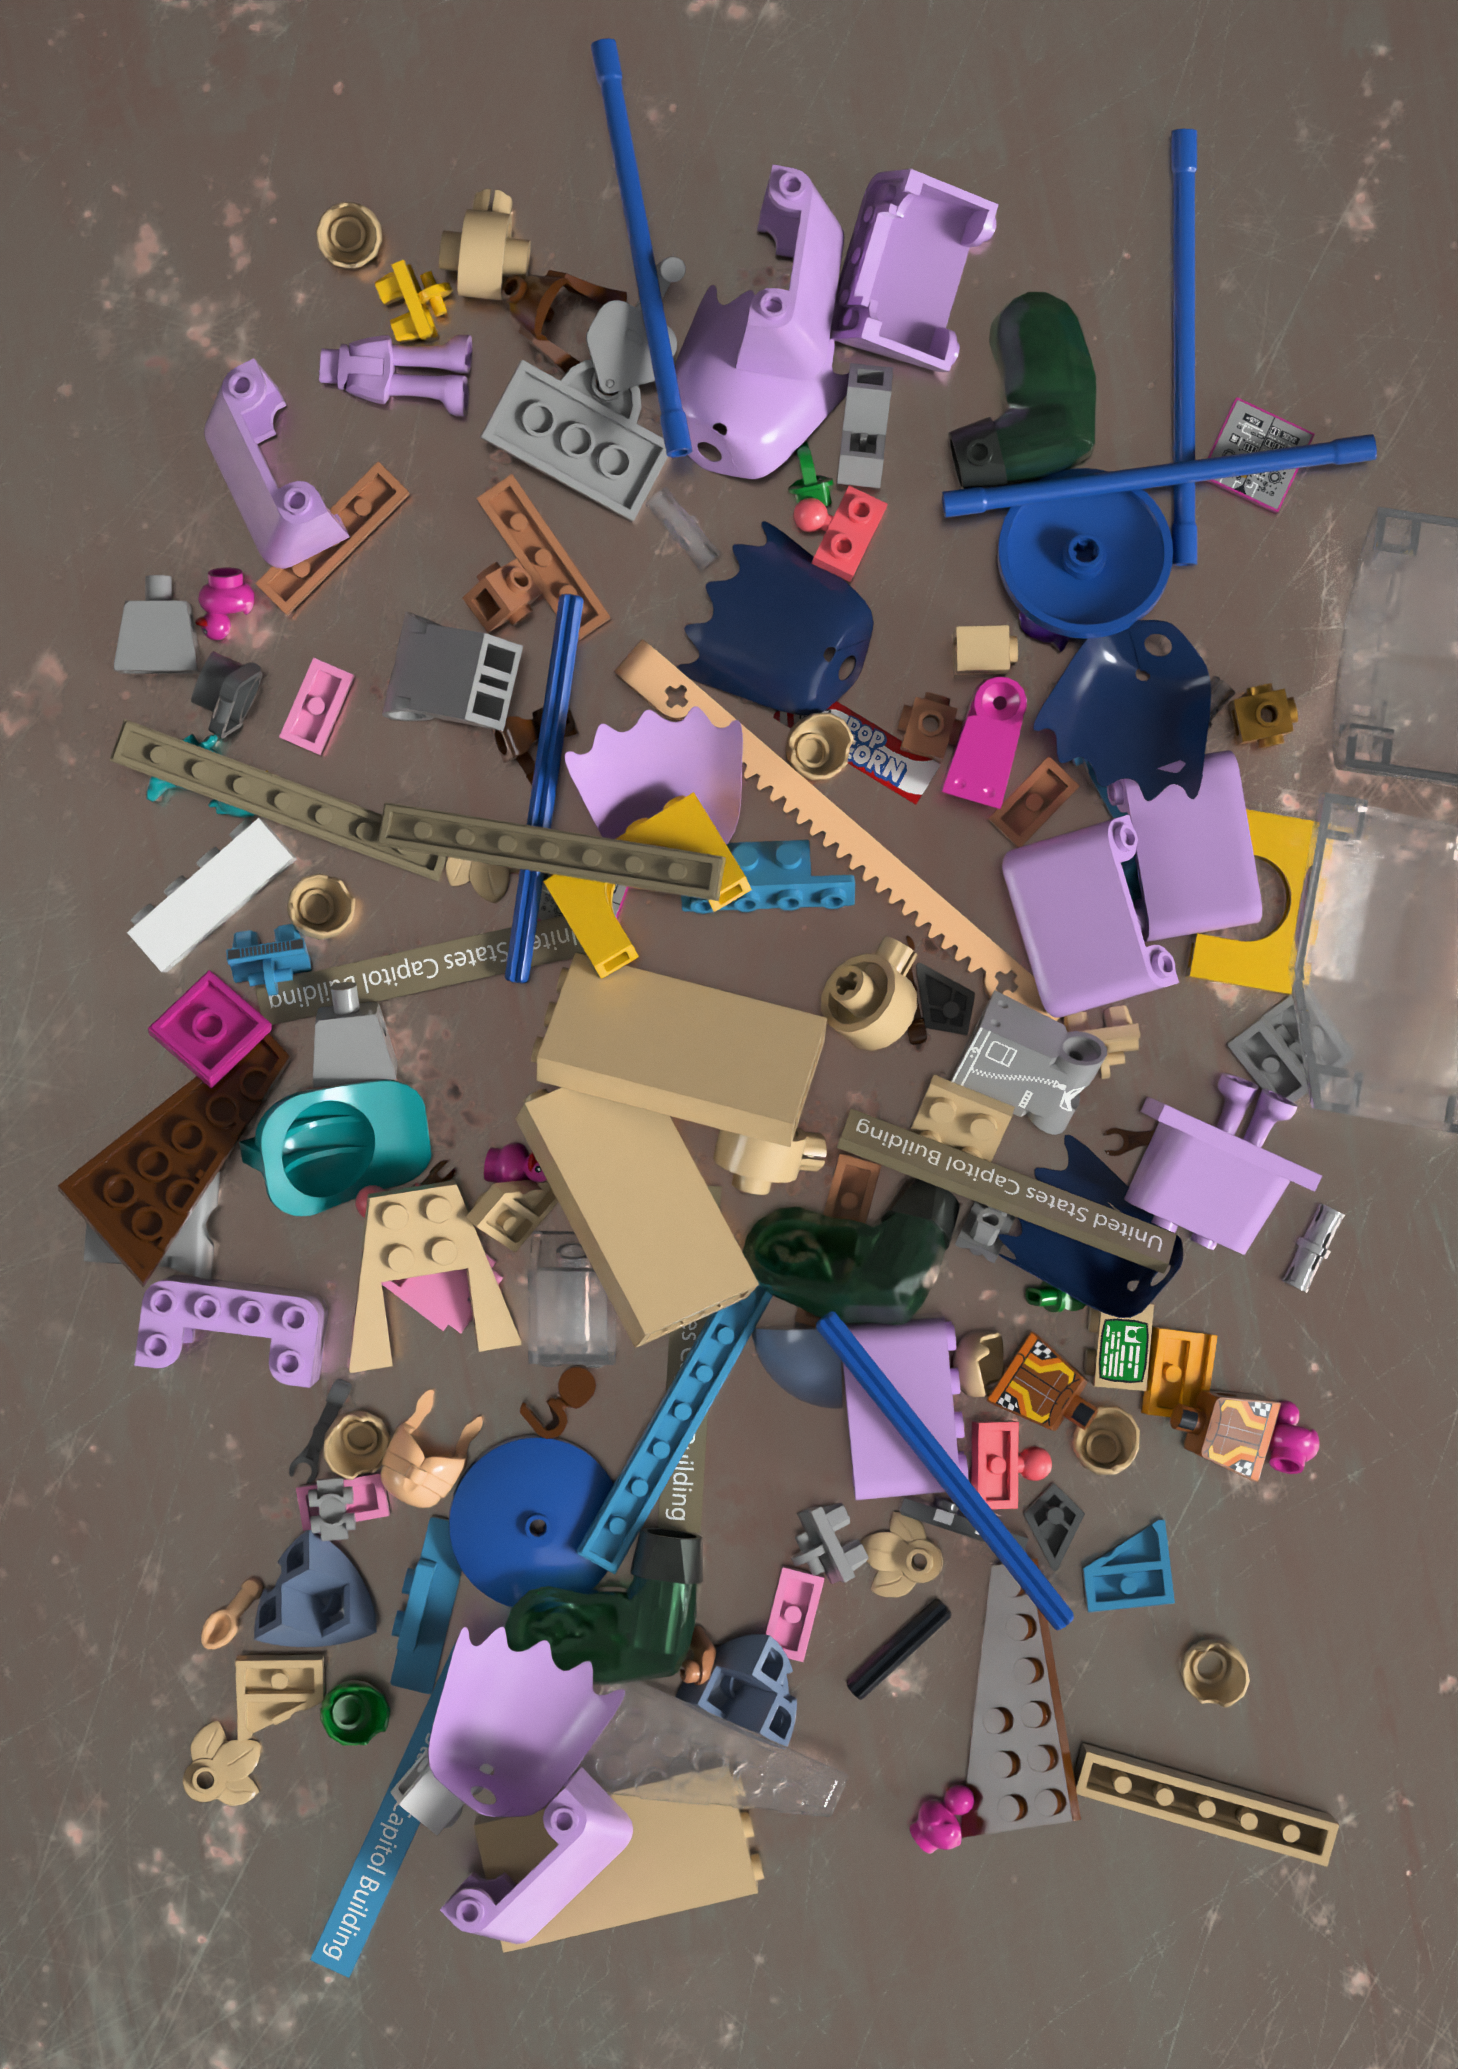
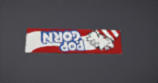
M837 701L822 712L832 713L843 719L852 732L854 743L850 747L849 765L916 805L941 764L933 759L900 750L902 744L900 739ZM776 710L772 718L791 729L798 720L806 717V715H795Z

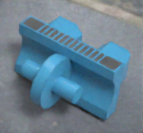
M294 925L278 926L274 929L275 942L260 944L257 932L251 930L236 932L232 949L226 950L227 962L231 967L234 982L249 981L250 987L265 984L268 996L278 995V982L293 980V974L312 971L311 959L305 940L300 937L299 931Z

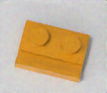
M1153 1327L1147 1389L1144 1391L1141 1413L1171 1417L1174 1407L1179 1403L1195 1407L1201 1390H1210L1217 1335Z

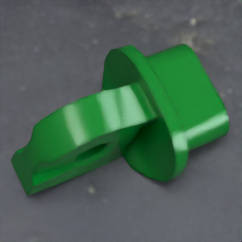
M805 441L796 450L802 478L795 481L788 488L790 494H795L797 504L805 498H816L823 502L825 506H829L832 504L829 486L833 485V478L816 475L808 442Z
M1045 1281L1042 1282L1041 1286L1028 1287L1025 1293L1028 1304L1043 1306L1049 1312H1061L1063 1309L1078 1311L1087 1306Z

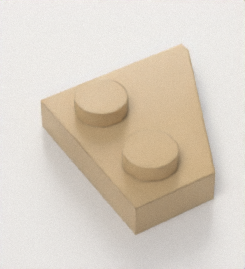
M523 1180L494 1183L487 1192L478 1197L473 1209L466 1218L477 1228L516 1253L558 1203V1200L547 1180L544 1182Z
M324 1654L237 1655L238 1741H245L251 1738L253 1733L273 1723L277 1725L289 1719L293 1713L299 1710L306 1711L322 1703L325 1698Z

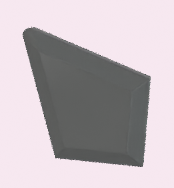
M917 963L916 971L925 1027L968 1035L975 992L928 966Z
M1053 1482L1023 1514L1051 1569L1057 1571L1085 1513Z

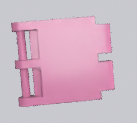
M485 1253L492 1269L497 1261ZM466 1269L381 1282L384 1287L442 1331L450 1325L456 1331L462 1333L473 1319L471 1302L468 1300L470 1295ZM492 1269L496 1281L499 1285L503 1277Z

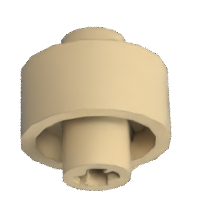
M484 189L475 194L472 209L466 210L462 232L445 230L442 232L439 269L458 271V296L503 300L501 289L507 277L517 275L523 279L528 275L531 241L511 238V210L513 202L510 196L500 190L495 189L492 212L491 207H489L491 189Z
M885 936L875 954L855 956L838 966L827 980L821 995V1012L827 1018V1024L858 1049L874 1051L885 1048L898 1040L911 1025L917 1010V992L906 975L918 954L900 941Z
M799 1127L796 1129L791 1147L720 1129L713 1159L716 1164L734 1173L731 1183L733 1187L747 1193L765 1195L770 1192L772 1182L787 1183L795 1181L799 1170L817 1172L823 1167L825 1160L814 1158V1156L826 1157L827 1147L825 1137L821 1133L805 1132Z

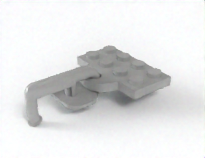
M667 257L656 266L662 299L671 282H677L685 275L686 266L678 257ZM640 298L635 307L627 302L614 300L604 304L598 310L586 333V343L591 359L584 360L569 368L560 380L528 362L520 360L479 437L631 522L635 520L668 458L664 439L637 424L642 407L638 386L655 381ZM667 326L672 355L674 356L677 349V339L672 329ZM602 393H604V394L615 393V394L612 395V396H606V395H603Z

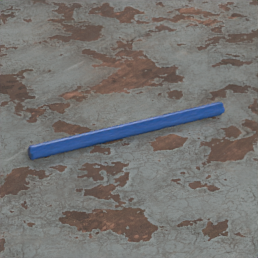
M561 594L559 597L527 825L551 829L584 602L582 597L573 594ZM520 869L505 971V979L510 982L526 983L529 980L544 873Z
M832 1311L824 1315L816 1323L818 1332L1055 1630H1061L1074 1619L1073 1611L836 1312Z

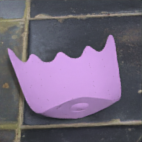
M711 285L697 309L674 364L682 408L686 414L693 450L688 456L696 464L708 471L740 478L757 479L768 475L782 465L846 396L849 373L840 375L834 373L832 369L835 345L833 339H829L827 357L822 372L810 380H795L735 369L739 345L742 342L748 320L750 304L755 295L752 290H749L731 303L722 305L717 299L716 287ZM714 424H724L727 428L726 435L713 430ZM707 442L712 444L720 451L722 459L720 461H711L705 458L698 450V443Z
M697 706L692 707L686 717L679 722L665 720L654 711L645 710L636 725L625 732H618L606 724H600L595 734L593 746L588 753L576 754L572 751L565 753V762L569 774L602 837L616 839L626 833V828L634 821L641 818L649 819L663 811L664 805L673 798L682 795L686 797L693 792L726 845L735 832L741 806L743 733L741 723L738 720L732 721L727 727L718 728L711 723L705 713Z
M463 1627L453 1650L430 1735L428 1758L434 1777L451 1793L482 1815L491 1817L533 1815L551 1802L574 1773L615 1715L625 1696V1690L618 1689L607 1695L596 1694L593 1690L592 1663L586 1661L567 1671L559 1669L554 1664L550 1644L547 1640H542L527 1650L516 1652L508 1647L505 1629L499 1627L482 1644L474 1646L470 1642L468 1629ZM483 1764L491 1765L494 1768V1774L490 1776V1774L483 1773L479 1770L480 1766ZM479 1786L488 1789L494 1794L496 1802L490 1805L479 1802L471 1794V1788Z

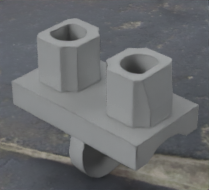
M975 1201L955 1245L960 1248H970L972 1254L977 1256L983 1254L988 1261L995 1263L1003 1246L998 1234L1008 1235L1015 1216Z
M836 1503L824 1507H810L797 1513L805 1532L795 1536L801 1551L791 1557L794 1566L807 1562L813 1576L825 1572L830 1584L839 1581L845 1583L856 1577L853 1571L865 1563L869 1557L858 1539L851 1540L841 1546L835 1535V1531L850 1524V1518L844 1505Z

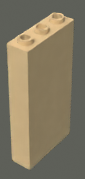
M575 953L570 968H562L557 983V992L560 993L557 1003H549L544 1019V1027H547L545 1037L538 1036L532 1050L531 1062L537 1063V1081L791 1147L824 1045L827 1025L826 1017L626 965L601 979L588 956Z
M560 1088L548 1093L547 1089H541L523 1100L524 1105L515 1119L635 1348L744 1300L755 1290L759 1283L670 1116L566 1088Z
M724 1759L602 1788L631 1819L633 1825L632 1839L625 1849L532 1939L521 1944L501 1941L503 1953L757 1894V1880L765 1878L759 1853L751 1855L747 1838L754 1837L755 1835L749 1811L741 1812L737 1796L745 1794L739 1768L731 1770L729 1759ZM549 1803L542 1810L530 1816L491 1817L485 1815L476 1817L473 1826L487 1880L495 1879L505 1872L518 1884L559 1845L544 1827V1811Z

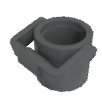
M214 651L210 654L200 672L191 697L192 703L213 712L208 728L210 732L223 739L242 726L262 679L261 667L258 664L249 662L244 665Z

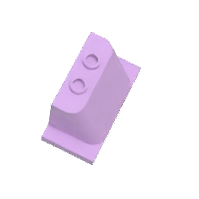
M1147 1096L1141 1112L1158 1120L1159 1123L1124 1200L1154 1214L1151 1222L1175 1233L1177 1227L1180 1226L1192 1231L1193 1234L1190 1240L1204 1247L1214 1250L1218 1243L1245 1255L1290 1181L1315 1192L1322 1175Z

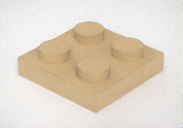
M933 1075L909 1131L992 1162L1015 1107Z

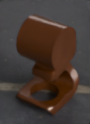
M569 706L564 741L579 735ZM543 708L532 712L533 719L510 716L506 718L503 731L491 729L503 763L510 762L524 754L533 743L539 741Z
M581 1365L570 1366L564 1370L558 1382V1395L555 1398L551 1396L546 1400L553 1416V1420L547 1426L541 1422L525 1400H523L520 1407L521 1415L539 1436L546 1439L560 1436L568 1422V1415L565 1409L580 1408L594 1395L596 1378L593 1372Z

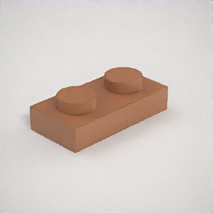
M1048 756L1002 804L1001 809H997L988 820L1017 848L1022 847L1080 785Z

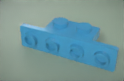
M809 840L737 842L727 844V847L745 874L751 891L719 910L751 912L756 909L771 908L796 910L800 907L837 909L855 904L854 875L811 876ZM681 895L682 911H694L701 914L713 911L706 899Z
M432 1516L429 1520L421 1557L416 1569L408 1568L402 1588V1593L409 1595L406 1611L397 1610L391 1634L392 1636L399 1637L396 1648L398 1649L390 1680L391 1685L425 1694H431L434 1688L462 1569L452 1549L448 1519Z

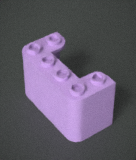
M172 1275L150 1285L145 1291L142 1300L134 1366L165 1368L173 1364L180 1356L182 1344L194 1342L195 1330L201 1329L271 1338L269 1369L273 1377L286 1385L310 1388L320 1380L328 1308L324 1299L311 1291L219 1279L208 1280L188 1275Z
M942 1312L843 1321L968 1479L966 1455H964V1451H958L957 1438H964V1423L962 1411L954 1412L953 1395L960 1394V1379L958 1368H950L948 1351L956 1350L955 1327L952 1321L945 1322ZM842 1362L855 1500L945 1492Z

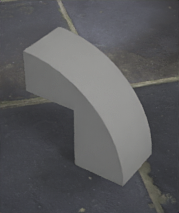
M850 363L837 484L880 488L892 389V367Z

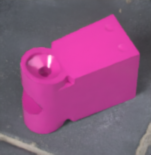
M991 677L977 685L964 717L957 744L954 746L940 787L941 792L1001 809L1027 706L1025 692L1018 682L1008 677Z

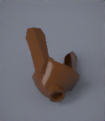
M549 270L545 276L529 275L523 279L517 275L510 276L502 286L501 295L508 301L511 316L520 325L518 332L542 353L562 376L569 368L577 365L580 361L541 334L544 321L550 322L554 316V311L550 305L561 287L564 286L570 293L591 298L602 305L614 300L627 302V292L598 286L563 272Z

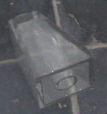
M533 1231L528 1264V1364H540L549 1368L558 1367L562 1364L584 1365L588 1368L615 1365L617 1313L575 1232Z

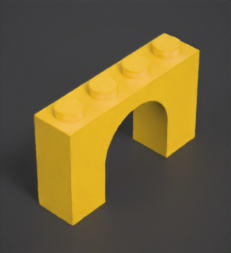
M694 792L686 797L682 795L673 798L664 805L663 811L649 819L641 818L634 821L626 828V833L616 838L617 840L725 857L726 861L719 901L707 900L714 912L751 891L745 874ZM553 874L550 875V878L543 881L601 979L639 957L613 911L612 898L615 884Z
M1246 809L1254 858L1271 866L1283 883L1286 896L1284 913L1277 926L1269 934L1255 941H1238L1198 933L1192 934L1185 977L1291 995L1293 994L1294 987H1301L1304 977L1305 962L1299 961L1302 944L1308 945L1312 932L1313 920L1306 918L1309 901L1315 902L1318 896L1320 876H1315L1314 870L1316 859L1324 858L1328 834L1321 833L1323 822Z

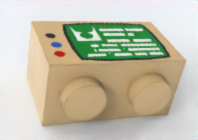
M1150 1303L1142 1313L1131 1318H1117L1090 1307L1088 1332H1094L1095 1339L1094 1350L1086 1349L1084 1375L1091 1376V1384L1093 1386L1146 1391L1154 1311L1153 1303Z

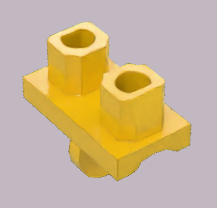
M405 260L391 264L393 272L377 280L375 286L384 305L387 306L404 298L409 309L408 313L390 320L396 340L404 343L421 338L426 342H431L440 338L427 304H431L435 316L447 313L442 298L453 292L450 283L436 284L432 271H428L420 275L425 288L421 290L411 264L406 265Z

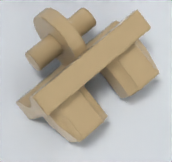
M1125 1005L1105 1009L1103 1013L1105 1028L1089 1029L1087 1012L1064 1016L1063 1025H1065L1067 1032L1079 1031L1092 1034L1103 1041L1107 1047V1056L1099 1069L1101 1080L1110 1078V1066L1125 1064L1124 1052L1139 1050V1024L1132 1023L1129 1011Z

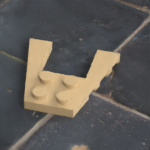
M455 1180L368 1194L361 1246L360 1273H358L355 1314L351 1329L352 1339L347 1362L349 1373L393 1366L381 1282L466 1269L478 1351L522 1345L475 1227L466 1218L468 1210Z

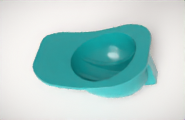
M387 1079L345 1084L323 1089H310L288 1095L277 1101L264 1113L256 1128L255 1137L239 1142L242 1162L261 1172L270 1201L279 1210L294 1216L315 1215L356 1199L359 1191L369 1185H376L383 1189L403 1185L419 1176L427 1168L431 1160L428 1123L422 1097L407 1084Z

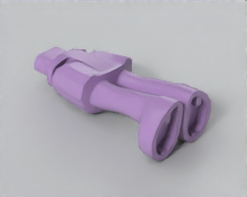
M460 334L455 335L443 345L403 346L393 344L389 335H381L351 342L349 346L341 344L340 349L322 348L319 381L320 383L338 384L339 390H345L349 394L380 404H385L390 396L432 398L441 401L449 414L466 417L469 405V382L466 376L395 374V366L431 367L468 374L472 364L471 335Z
M1222 1073L1218 1081V1089L1224 1096L1225 1101L1216 1128L1235 1136L1241 1120L1258 1090V1085L1238 1076ZM1262 1089L1243 1140L1261 1148L1277 1121L1290 1120L1297 1110V1104L1278 1093Z

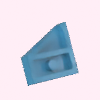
M1165 1520L1156 1521L1082 1569L1087 1613L1175 1603Z

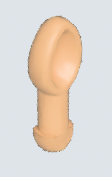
M249 1578L241 1584L242 1589L227 1608L219 1609L207 1618L201 1632V1643L204 1648L209 1650L218 1649L234 1638L238 1632L239 1619L253 1601L259 1599L262 1595L264 1588L260 1580Z

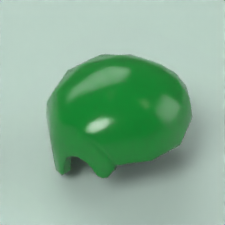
M350 1680L336 1685L323 1699L322 1707L320 1708V1721L327 1735L341 1745H367L378 1733L387 1730L391 1709L384 1695L371 1684L364 1681Z

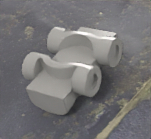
M343 1477L318 1479L317 1489L308 1490L309 1506L319 1507V1515L311 1516L312 1533H321L322 1541L348 1539V1530H356L355 1512L346 1513V1504H354L353 1487H344Z

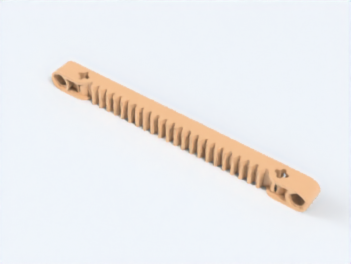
M643 639L639 641L613 671L627 686L669 720H683L694 706L699 707L711 723L718 728L727 727L732 721L736 720ZM681 688L685 689L684 699L687 704L684 707L678 704L672 708L668 707L669 697L666 692L669 689L675 692ZM741 724L743 733L742 765L746 766L743 775L744 780L748 781L755 776L759 777L756 790L761 792L770 787L772 793L769 801L772 804L784 799L786 802L782 812L785 815L797 810L799 814L796 825L800 826L808 821L811 822L812 826L809 832L811 838L820 833L825 834L822 847L826 849L836 844L838 846L835 855L837 860L849 855L851 857L848 866L850 871L862 866L864 872L861 881L865 883L872 878L877 879L874 892L878 894L888 889L890 891L887 901L889 905L901 900L904 903L900 912L903 917L914 911L917 914L913 924L914 927L917 928L928 923L930 925L926 935L928 939L940 934L943 936L939 947L942 951L954 946L956 950L952 959L955 962L965 957L969 959L965 971L971 973L980 968L984 972L982 980L984 992L989 998H991L999 983L995 978L996 973L1007 974L1011 971L1015 975L1011 981L1015 989L1012 992L1006 989L1000 993L1055 1021L1060 1019L1049 1015L1044 1009L1032 974Z

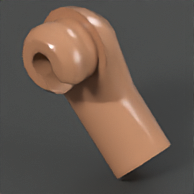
M694 1626L685 1634V1641L694 1654L693 1660H684L681 1665L684 1669H680V1677L685 1683L694 1682L695 1685H701L710 1678L717 1652L704 1629L700 1626Z

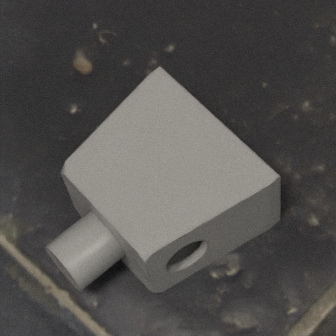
M145 576V601H125L114 660V671L119 674H200L202 664L191 604L187 601H172L171 576Z
M342 982L332 985L333 1006L319 1008L316 1015L313 1088L396 1079L397 1058L379 1003H359L357 984L354 982Z

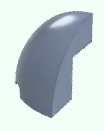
M778 1325L754 1328L752 1339L758 1358L769 1376L783 1390L798 1400L814 1406L842 1409L841 1359L818 1332L816 1327L795 1328L794 1325Z
M308 1530L299 1536L278 1560V1564L281 1566V1575L273 1589L265 1588L262 1592L255 1618L254 1640L289 1647H322L352 1642L376 1633V1618L370 1595L351 1561L333 1543L322 1541L321 1535L318 1533H312L311 1530Z
M764 1634L738 1637L716 1648L717 1653L710 1678L701 1685H695L694 1682H683L674 1699L729 1730L765 1745L786 1751L794 1729L797 1699L789 1694L787 1674L793 1672V1669L783 1648L770 1635Z

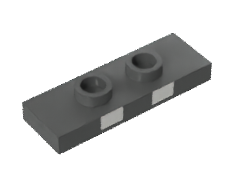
M912 1495L901 1496L898 1505L901 1515L985 1542L964 1514L958 1511L959 1508L953 1501L935 1496L933 1502ZM1006 1527L1025 1551L1029 1539L1027 1534Z

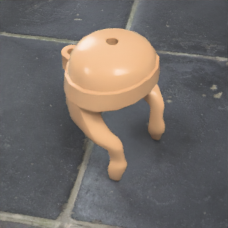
M433 1390L426 1391L420 1397L414 1414L396 1428L391 1442L385 1451L382 1461L383 1467L380 1473L385 1489L392 1496L410 1506L418 1508H430L436 1505L441 1498H445L467 1466L468 1445L478 1435L482 1427L481 1416L465 1426L456 1445L454 1458L440 1456L425 1458L421 1448L411 1434L430 1412L433 1404Z

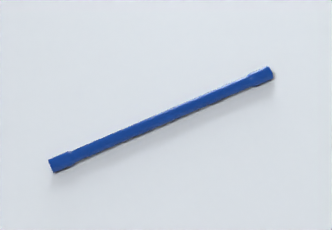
M600 39L593 42L590 47L596 79L601 88L660 405V423L666 455L671 458L682 457L692 453L693 450L687 418L680 398L621 83L622 71L617 44L614 39Z
M1176 129L1171 131V170L1173 172V463L1195 460V173L1197 171V130ZM1195 482L1173 485L1172 565L1194 566L1197 565Z
M1368 434L1338 438L1325 443L1020 484L943 491L941 494L944 517L948 518L1020 505L1318 465H1342L1372 461L1377 458V448L1374 435Z

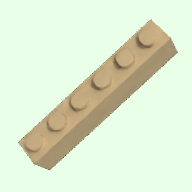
M1082 1743L1074 1771L1077 1795L1326 1867L1328 1866L1339 1828V1823L1330 1814Z

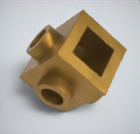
M1272 683L1247 688V697L1234 699L1229 702L1237 745L1257 741L1258 747L1261 749L1285 743L1283 735L1293 732L1292 723L1298 722V712L1294 698H1287L1285 688L1273 691ZM1261 710L1269 713L1270 722H1265L1261 718Z

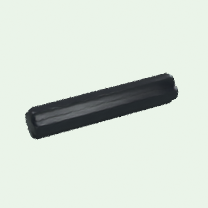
M934 1599L847 1681L846 1684L851 1693L859 1700L866 1698L951 1618L952 1613L950 1609L940 1599Z

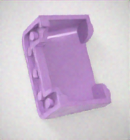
M772 164L760 210L757 231L764 233L767 231L773 236L776 242L775 255L794 258L789 290L766 288L759 291L753 297L743 339L739 345L735 369L795 380H810L822 372L827 357L844 245V231L810 178L804 172L795 168Z
M913 169L886 171L876 174L866 188L839 278L829 338L852 347L937 372H949L951 365L954 364L958 357L960 345L957 342L956 333L947 329L946 326L969 248L980 246L983 242L988 241L994 234L996 229L995 215L999 204Z
M253 358L227 373L205 423L204 435L259 553L271 566L285 569L318 554L350 536L342 519L338 514L333 515L313 485L305 481H295L278 488L258 443L276 435L273 427L274 415L278 409L287 405L277 385Z
M1225 750L1205 754L1202 782L1195 799H1190L1185 790L1175 784L1169 785L1152 801L1144 799L1138 783L1132 779L1117 780L1107 786V794L1111 805H1117L1120 812H1127L1130 815L1133 828L1138 837L1135 861L1142 898L1136 900L1134 909L1144 942L1260 922L1262 917V900L1239 766L1232 751ZM1179 760L1157 769L1178 773L1186 763Z
M1130 815L1114 818L1010 850L1003 858L1004 878L1044 1009L1055 1018L1072 1015L1179 983L1172 955L1160 945L1145 946L1121 862L1128 861L1134 857L1138 843V837L1133 828Z
M580 1767L568 1779L562 1791L549 1803L544 1811V1827L559 1845L518 1884L505 1872L495 1879L487 1880L480 1878L474 1871L458 1886L440 1911L461 1931L514 1944L526 1943L625 1849L633 1835L631 1819L602 1787Z

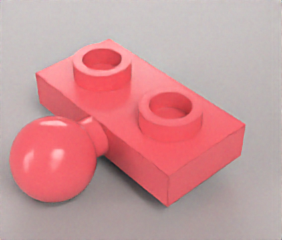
M848 486L834 516L828 514L826 506L816 498L801 500L795 506L793 512L794 522L797 527L805 532H816L819 530L826 532L811 564L851 582L888 504L852 486Z
M972 1421L971 1484L991 1509H1018V1473H1021L1024 1478L1030 1481H1039L1044 1479L1052 1468V1460L1049 1453L1041 1447H1028L1018 1455V1421Z

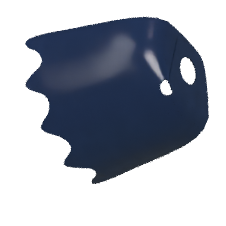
M762 521V529L767 537L766 544L763 546L734 544L732 550L740 565L737 575L728 580L711 581L706 584V591L713 604V616L705 623L689 624L684 628L687 636L698 649L699 658L689 664H680L676 668L694 681L779 711L806 716L813 713H822L844 695L861 674L874 625L872 611L866 601L842 578L811 564L814 558L813 555L769 522ZM833 647L835 648V653L830 661L827 662L824 658V652L827 648ZM853 655L855 657V665L852 672L846 679L840 680L839 670L842 663L847 657Z
M1137 620L1126 630L1106 637L1089 638L1082 644L1042 705L1034 721L1033 730L1040 731L1048 728L1054 731L1058 761L1066 763L1077 757L1086 759L1091 764L1097 782L1101 787L1109 786L1117 780L1132 779L1138 783L1144 799L1152 801L1169 785L1175 784L1182 787L1190 799H1195L1199 793L1203 777L1211 709V682L1207 665L1190 641L1173 624L1160 620ZM1153 634L1163 635L1170 640L1172 649L1164 656L1153 655L1145 647L1146 638ZM1136 670L1146 671L1151 676L1147 681H1141L1136 677ZM1179 760L1186 763L1178 773L1157 769Z
M1065 1135L1064 1138L1069 1158L1068 1166L1065 1170L1035 1169V1176L1038 1181L1114 1210L1111 1206L1113 1205L1126 1215L1160 1227L1151 1222L1154 1214L1124 1200L1129 1186L1087 1146L1071 1135ZM1018 1218L1022 1226L1020 1236L998 1234L999 1239L1015 1255L1016 1259L1002 1254H998L999 1256L1082 1303L1117 1318H1131L1142 1313L1178 1272L1184 1256L1182 1240L1176 1235L1169 1261L1170 1270L1164 1279L1158 1284L1151 1286V1282L1158 1271ZM1139 1281L1134 1291H1130L1127 1288L1129 1282Z

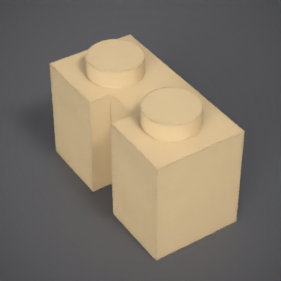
M1009 625L956 627L952 634L953 678L1005 677L1010 670V666H1015V662H1018L1017 636H1009Z

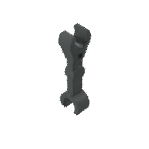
M337 1379L333 1383L326 1399V1406L318 1423L313 1428V1434L308 1445L293 1460L289 1467V1475L291 1477L294 1476L299 1463H307L311 1467L312 1473L306 1484L312 1483L318 1476L325 1433L336 1419L340 1408L343 1407L351 1391V1383L342 1379Z

